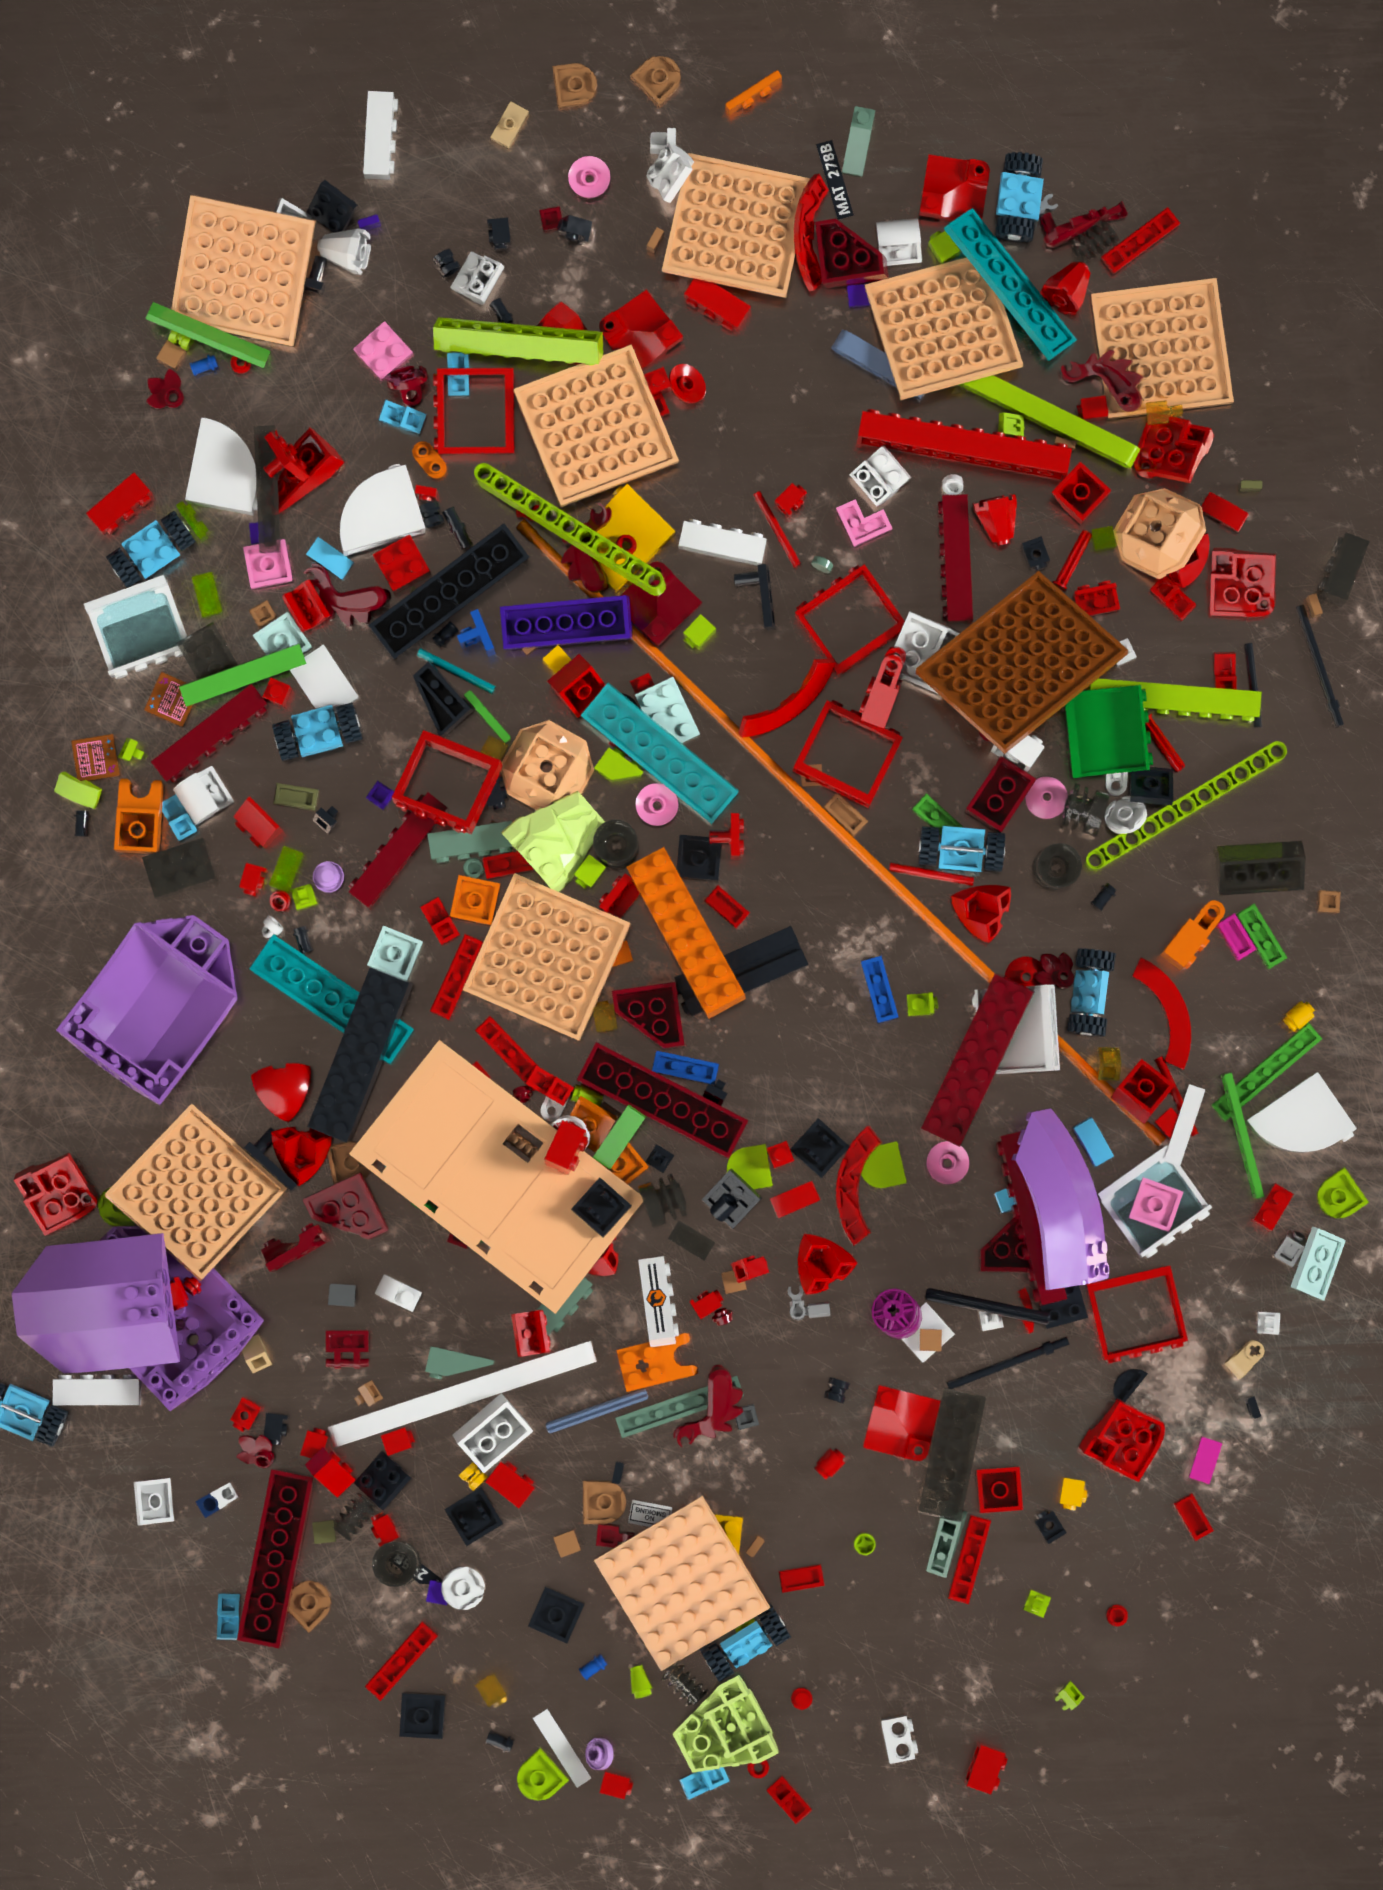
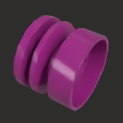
M895 1288L888 1289L877 1296L872 1306V1318L875 1324L889 1337L904 1339L912 1336L919 1329L922 1321V1311L918 1303L908 1293ZM897 1308L899 1313H895V1316H893L891 1312Z

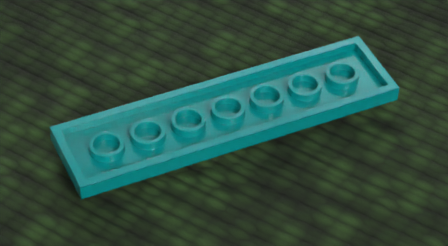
M973 208L944 228L1048 361L1077 341L1075 336Z
M609 682L581 714V717L711 824L739 792L737 788Z
M273 934L249 970L344 1033L360 992ZM400 1019L384 1057V1061L390 1065L414 1031L412 1027Z

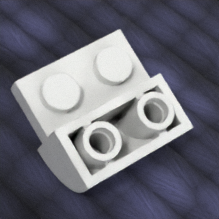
M668 142L665 148L660 151L654 165L648 169L646 176L650 185L659 190L663 200L671 203L693 170L691 166L694 161L681 148Z
M918 218L876 222L878 251L886 257L887 266L922 262Z
M470 252L450 288L470 298L473 302L483 305L501 275L504 266L502 263L487 256L482 257L474 252Z
M881 446L872 456L863 461L849 474L876 507L892 497L911 478L885 446Z
M213 766L199 773H194L173 789L195 825L212 817L216 812L234 802Z

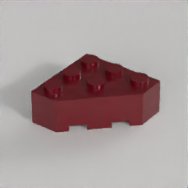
M836 218L815 222L822 284L826 288L889 279L887 259L880 251Z
M676 982L612 991L616 1015L663 1050L685 1047Z
M1013 1218L980 1250L979 1272L1027 1273L1030 1265L1029 1261L1024 1260L1022 1248L1025 1245L1023 1239L1019 1240L1016 1229L1017 1226H1020L1018 1218Z

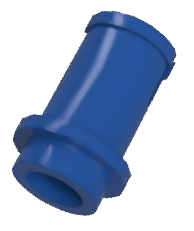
M208 354L204 359L191 362L190 367L194 376L211 369L214 371L218 367V363L214 355L210 356Z
M601 1654L598 1656L594 1655V1659L579 1668V1671L588 1680V1678L601 1669L605 1670V1666L608 1664Z

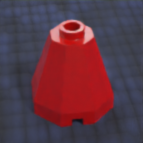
M1073 261L1048 278L1040 291L1041 295L1051 307L1054 304L1059 307L1057 311L1060 313L1076 315L1083 304L1091 274L1088 266L1083 262Z
M1009 494V497L1001 495L980 500L979 503H972L973 510L991 542H997V546L1010 543L1009 539L1014 538L1017 508L1016 495Z

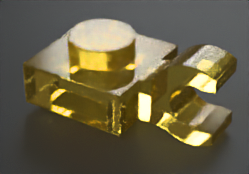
M1167 400L1145 403L1147 425L1169 423V416H1183L1182 405L1167 406Z

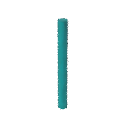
M422 648L419 649L417 656L491 694L494 692L496 686Z

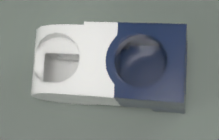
M228 1483L195 1501L206 1519L239 1496L231 1483Z

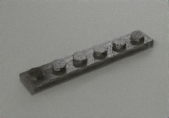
M275 425L254 426L260 553L281 552L278 473L271 478L263 469L264 466L277 457L265 439V436L270 432L276 435Z

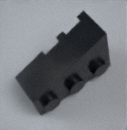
M428 661L413 675L440 737L444 738L474 711L471 705L433 663Z

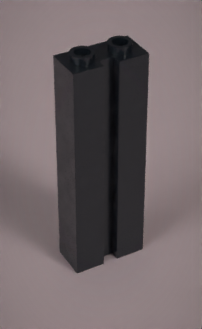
M792 926L724 955L745 994L809 965ZM684 974L674 977L677 995L681 994L684 1000L681 1006L685 1014L690 1013L692 1018L703 1013L704 1010Z

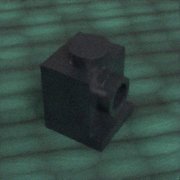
M567 215L559 221L557 231L560 235H564L565 239L570 241L578 240L577 244L582 245L589 241L592 221Z
M508 217L487 219L488 228H492V230H488L489 243H494V251L507 250V247H511Z
M1042 536L1021 544V550L1029 570L1035 568V571H1039L1047 567L1050 558ZM1039 551L1041 556L1036 558L1033 556V552Z
M502 776L498 777L487 800L488 808H493L494 811L506 808L504 799L508 798L505 786L500 787V784L503 783Z
M266 1413L263 1436L267 1437L271 1444L281 1445L282 1437H286L288 1424H284V1421L289 1420L290 1415Z
M1045 1509L1036 1515L1037 1519L1034 1523L1047 1544L1052 1543L1067 1533L1053 1510L1048 1512ZM1049 1521L1054 1525L1051 1530L1046 1528V1523Z

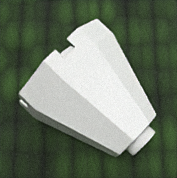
M363 229L325 234L322 239H319L317 250L322 257L353 274L361 275L363 272L360 269H366L371 251V244L366 242V239H370V234Z

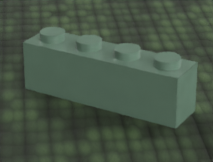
M512 821L475 826L472 835L466 832L465 834L462 832L458 833L454 830L429 833L428 841L432 861L436 860L437 863L449 862V858L457 857L458 860L470 859L472 854L484 857L490 856L491 851L499 850L500 854L512 852L514 847L501 833Z
M585 1277L556 1314L543 1304L538 1307L537 1310H543L546 1315V1331L548 1336L553 1330L557 1333L565 1324L562 1320L566 1315L572 1316L579 1308L577 1305L581 1298L586 1300L593 1292L591 1289L593 1284Z

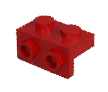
M310 579L302 582L293 591L282 595V599L302 632L316 628L330 617Z
M1103 581L1098 583L1097 587L1090 588V585L1077 587V591L1073 593L1075 603L1089 616L1120 610L1116 583Z
M626 873L622 877L618 876L612 884L614 888L611 892H606L599 900L601 911L620 919L640 895L633 879Z
M543 1310L511 1314L518 1357L550 1352L549 1347L551 1343L546 1331L547 1318Z

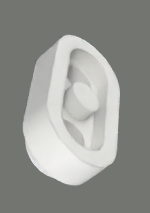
M1128 772L1106 774L1105 787L1110 795L1119 796L1125 792ZM1118 782L1120 784V788L1114 789L1112 787V783Z
M546 1096L541 1106L542 1117L550 1122L561 1117L570 1096L564 1106ZM554 1107L556 1110L555 1114L549 1115L547 1112L548 1108Z

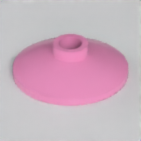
M582 157L576 160L569 170V184L572 190L581 197H597L603 194L609 186V168L605 162L597 157ZM587 176L594 178L592 182H587L585 179Z
M1040 777L1025 796V801L1033 815L1042 819H1051L1064 811L1068 801V794L1065 786L1059 780L1053 777ZM1045 793L1051 795L1049 801L1044 800L1043 795Z
M650 784L644 787L638 794L636 810L639 817L647 824L661 826L667 824L675 817L678 810V799L676 794L664 784ZM655 802H660L661 808L655 809L653 807V804Z
M948 1141L941 1142L930 1150L927 1156V1169L936 1181L943 1184H953L960 1181L968 1172L969 1157L962 1146L958 1147ZM945 1159L951 1160L952 1164L950 1167L944 1166L943 1162Z

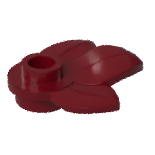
M168 369L164 379L148 378V387L152 395L146 402L151 407L156 409L166 406L178 408L182 405L184 395L180 390L181 379L175 371ZM176 395L177 400L170 401V396Z
M1065 952L1061 953L1058 958L1048 953L1041 955L1040 961L1043 970L1034 976L1035 980L1041 985H1056L1063 989L1070 987L1074 982V974L1071 971L1073 967L1071 957ZM1064 974L1067 976L1068 979L1062 980L1060 978V975Z
M249 1435L239 1437V1444L243 1451L237 1454L239 1460L246 1464H255L260 1468H268L273 1464L275 1457L271 1452L272 1444L267 1437L259 1435L257 1438Z

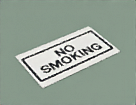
M632 1500L628 1523L650 1527L669 1516L672 1512V1507Z

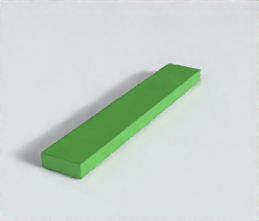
M155 302L152 303L146 316V320L261 368H264L271 352Z
M297 643L179 686V689L187 707L307 663L300 644Z
M1310 1023L1302 1027L1235 1084L1241 1108L1322 1040V1037ZM1224 1094L1211 1106L1226 1121L1231 1117L1226 1094Z
M1232 1072L1222 1073L1221 1079L1252 1197L1262 1198L1265 1196Z

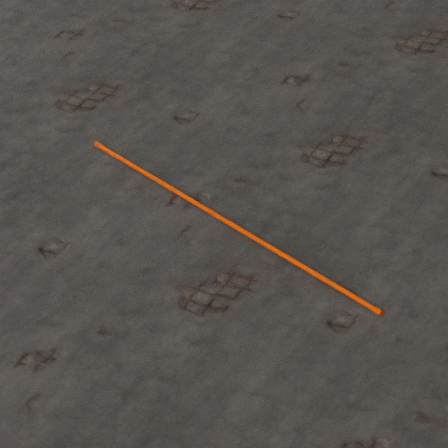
M523 519L516 529L568 576L571 565L562 564V556L539 535L533 526ZM581 580L573 581L589 598L604 597L599 592L595 593L587 590ZM632 624L633 640L671 677L673 676L674 680L990 983L995 973L750 737L741 738L738 734L740 727ZM1058 1035L1059 1051L1119 1107L1158 1147L1167 1137L1148 1121L1143 1124L1110 1098L1115 1089Z

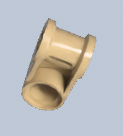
M1250 1340L1231 1355L1224 1365L1238 1379H1241L1263 1357L1264 1347L1260 1342ZM1250 1346H1258L1257 1355L1249 1354L1251 1352Z

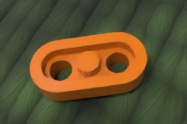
M421 441L416 443L412 450L416 462L431 479H442L447 473V466L444 460L428 442ZM424 448L427 450V453L420 455L419 450ZM434 465H439L440 469L438 471H433L432 467Z

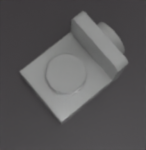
M1289 1229L1274 1257L1293 1267L1303 1252L1307 1239L1301 1232Z

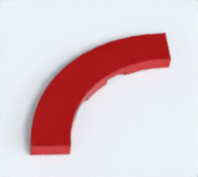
M819 173L814 174L803 189L794 220L796 259L808 291H814L822 283L821 268L812 246L815 226L813 219L815 211H818L829 189Z
M814 659L802 687L779 703L780 706L773 710L743 716L738 732L741 738L769 732L799 715L822 691L831 676L836 662L833 659Z
M1140 957L1132 977L1147 986L1157 996L1169 1023V1046L1164 1061L1184 1070L1191 1048V1023L1186 1004L1172 980L1160 968Z
M870 1126L862 1130L851 1143L841 1162L836 1182V1203L841 1224L853 1246L872 1233L863 1218L858 1195L860 1176L864 1165L872 1152L882 1143Z

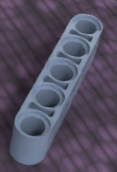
M842 329L831 349L896 387L886 353ZM923 394L914 396V398L920 400Z

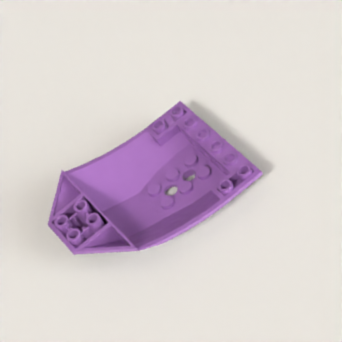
M116 1226L109 1230L100 1240L148 1234L139 1226ZM166 1251L170 1281H174V1278L178 1276L182 1283L185 1277L196 1278ZM214 1268L202 1281L198 1280L201 1283V1293L192 1296L186 1292L189 1301H187L188 1306L174 1311L175 1321L181 1319L185 1323L184 1328L177 1331L180 1362L129 1368L169 1411L206 1387L240 1354L264 1322L257 1312ZM192 1335H197L199 1338L197 1344L189 1345V1338Z

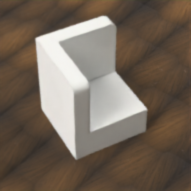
M667 128V132H652L650 154H659L668 142L676 145V128Z

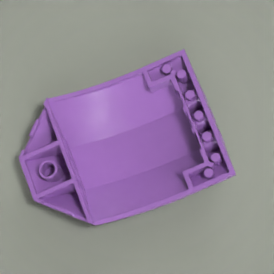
M195 915L176 919L156 920L155 922L134 923L107 964L56 1031L86 1057L123 1084L156 1104L161 1105L237 1001L229 940Z
M1051 1108L1028 1112L1026 1116V1121H1028L1026 1130H1021L1017 1142L1020 1145L1018 1153L1013 1154L1011 1160L1017 1162L1036 1209L1042 1241L1046 1290L1085 1285L1108 1279L1109 1265L1106 1256L1107 1243L1105 1241L1102 1211L1086 1163L1071 1135Z
M164 1233L46 1246L11 1293L17 1336L62 1373L104 1371L180 1362Z

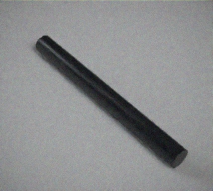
M1246 643L1244 646L1250 691H1258L1253 643ZM1261 709L1260 717L1254 718V728L1263 727Z

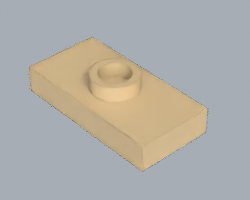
M510 101L490 137L491 140L509 149L529 111Z

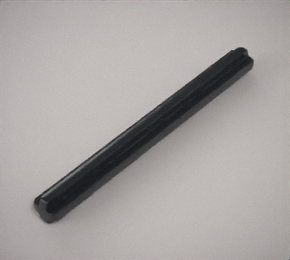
M928 1288L926 1291V1300L1044 1325L1049 1324L1051 1318L1050 1313L933 1288Z

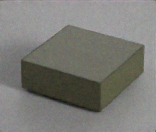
M1242 480L1239 484V492H1260L1262 490L1261 480Z
M334 1520L312 1522L314 1544L336 1542Z

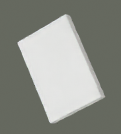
M324 644L304 657L307 664L290 670L315 709L332 705L336 714L337 706L354 702L359 698Z

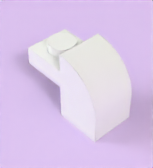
M384 1274L375 1294L413 1312L422 1292Z

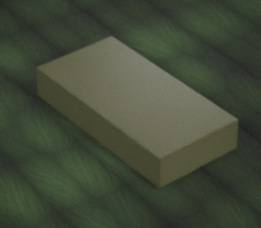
M276 783L273 804L316 811L319 790Z

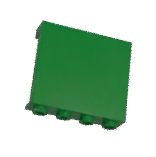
M1141 685L1082 691L1065 705L1072 778L1150 770L1149 765H1153L1152 752L1148 753L1147 744H1151L1150 731H1146L1145 723H1149L1148 710L1143 708V702L1147 701L1146 690L1141 689Z

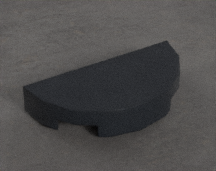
M1140 1369L1123 1371L1116 1378L1113 1385L1115 1400L1119 1399L1126 1402L1148 1373Z

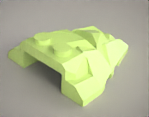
M576 791L554 801L553 804L545 808L540 807L536 809L534 813L516 818L501 833L540 875L547 886L559 892L572 881L575 872L596 840L605 821L586 799Z
M739 1675L720 1684L673 1733L692 1773L727 1766L735 1767L748 1763L756 1764L779 1753L772 1736V1729L753 1692L750 1688H747Z

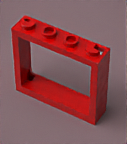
M438 368L437 373H433V386H437V395H433V406L437 407V416H434V429H438V437H434V450H438L439 455L515 454L514 368ZM505 375L506 447H445L444 376Z
M865 564L861 567L857 565L848 571V576L843 579L841 576L831 582L832 587L826 591L824 589L819 590L813 595L814 599L809 603L804 601L796 607L795 617L824 658L833 659L834 661L835 659L804 616L860 577L865 579L896 623V625L838 664L836 662L833 671L838 677L897 637L905 622Z
M827 700L792 771L869 809L903 737L900 736V732L893 728H881L860 720L862 717L860 712L853 709L850 711L842 708L843 705L835 700L831 702ZM829 711L894 742L868 794L803 763Z
M423 730L392 795V800L396 804L395 806L401 808L402 811L411 810L420 818L426 819L428 817L440 826L445 827L448 825L453 827V830L458 833L462 832L465 834L466 832L472 835L503 768L501 760ZM426 746L489 770L466 820L403 795Z
M1170 1265L1085 1285L1103 1360H1108L1109 1363L1121 1361V1356L1129 1355L1130 1359L1140 1357L1143 1351L1150 1350V1353L1153 1354L1163 1351L1162 1347L1171 1345V1349L1183 1347V1342L1188 1341ZM1164 1276L1178 1336L1108 1352L1094 1292Z

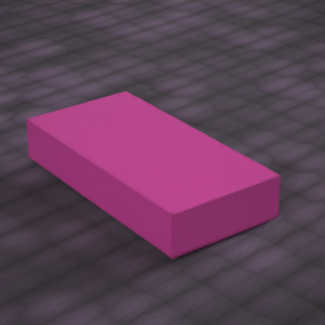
M1235 913L1216 925L1237 960L1257 950Z
M1201 1436L1189 1478L1210 1484L1222 1443Z

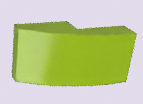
M61 772L54 792L73 802L95 809L102 789L87 780L80 781L66 772Z

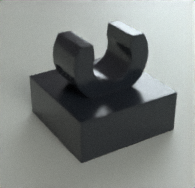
M331 806L326 812L321 807L315 813L312 821L329 834L336 825L337 821L334 818L339 811Z
M718 1079L715 1086L708 1084L702 1097L722 1106L728 1094L722 1091L726 1083Z
M656 1144L645 1163L664 1173L675 1155Z

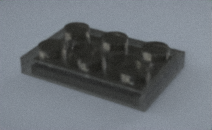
M214 622L176 643L197 679L238 665Z

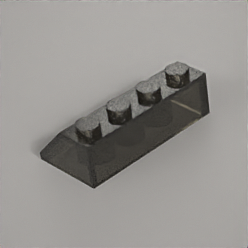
M1302 841L1217 846L1219 895L1304 890L1306 856Z

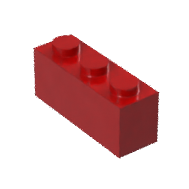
M693 279L684 293L685 302L695 309L698 306L704 310V315L712 320L717 318L722 322L721 325L729 331H732V329L738 331L751 311L750 305L713 282Z
M134 472L86 512V514L104 535L107 533L112 534L119 528L118 524L124 519L125 521L129 520L135 514L134 510L139 506L144 507L151 501L150 497L153 494Z

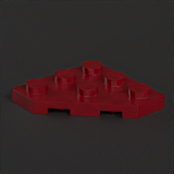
M361 1172L302 1199L311 1219L361 1235L360 1237L371 1239L389 1229Z

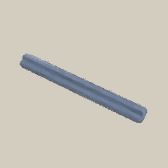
M640 1389L546 1423L548 1433H553L647 1400L646 1389Z

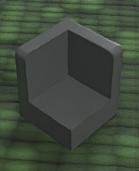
M330 1284L328 1305L355 1307L357 1285Z

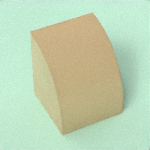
M259 1334L253 1336L243 1348L242 1353L252 1373H255L272 1365V1362Z

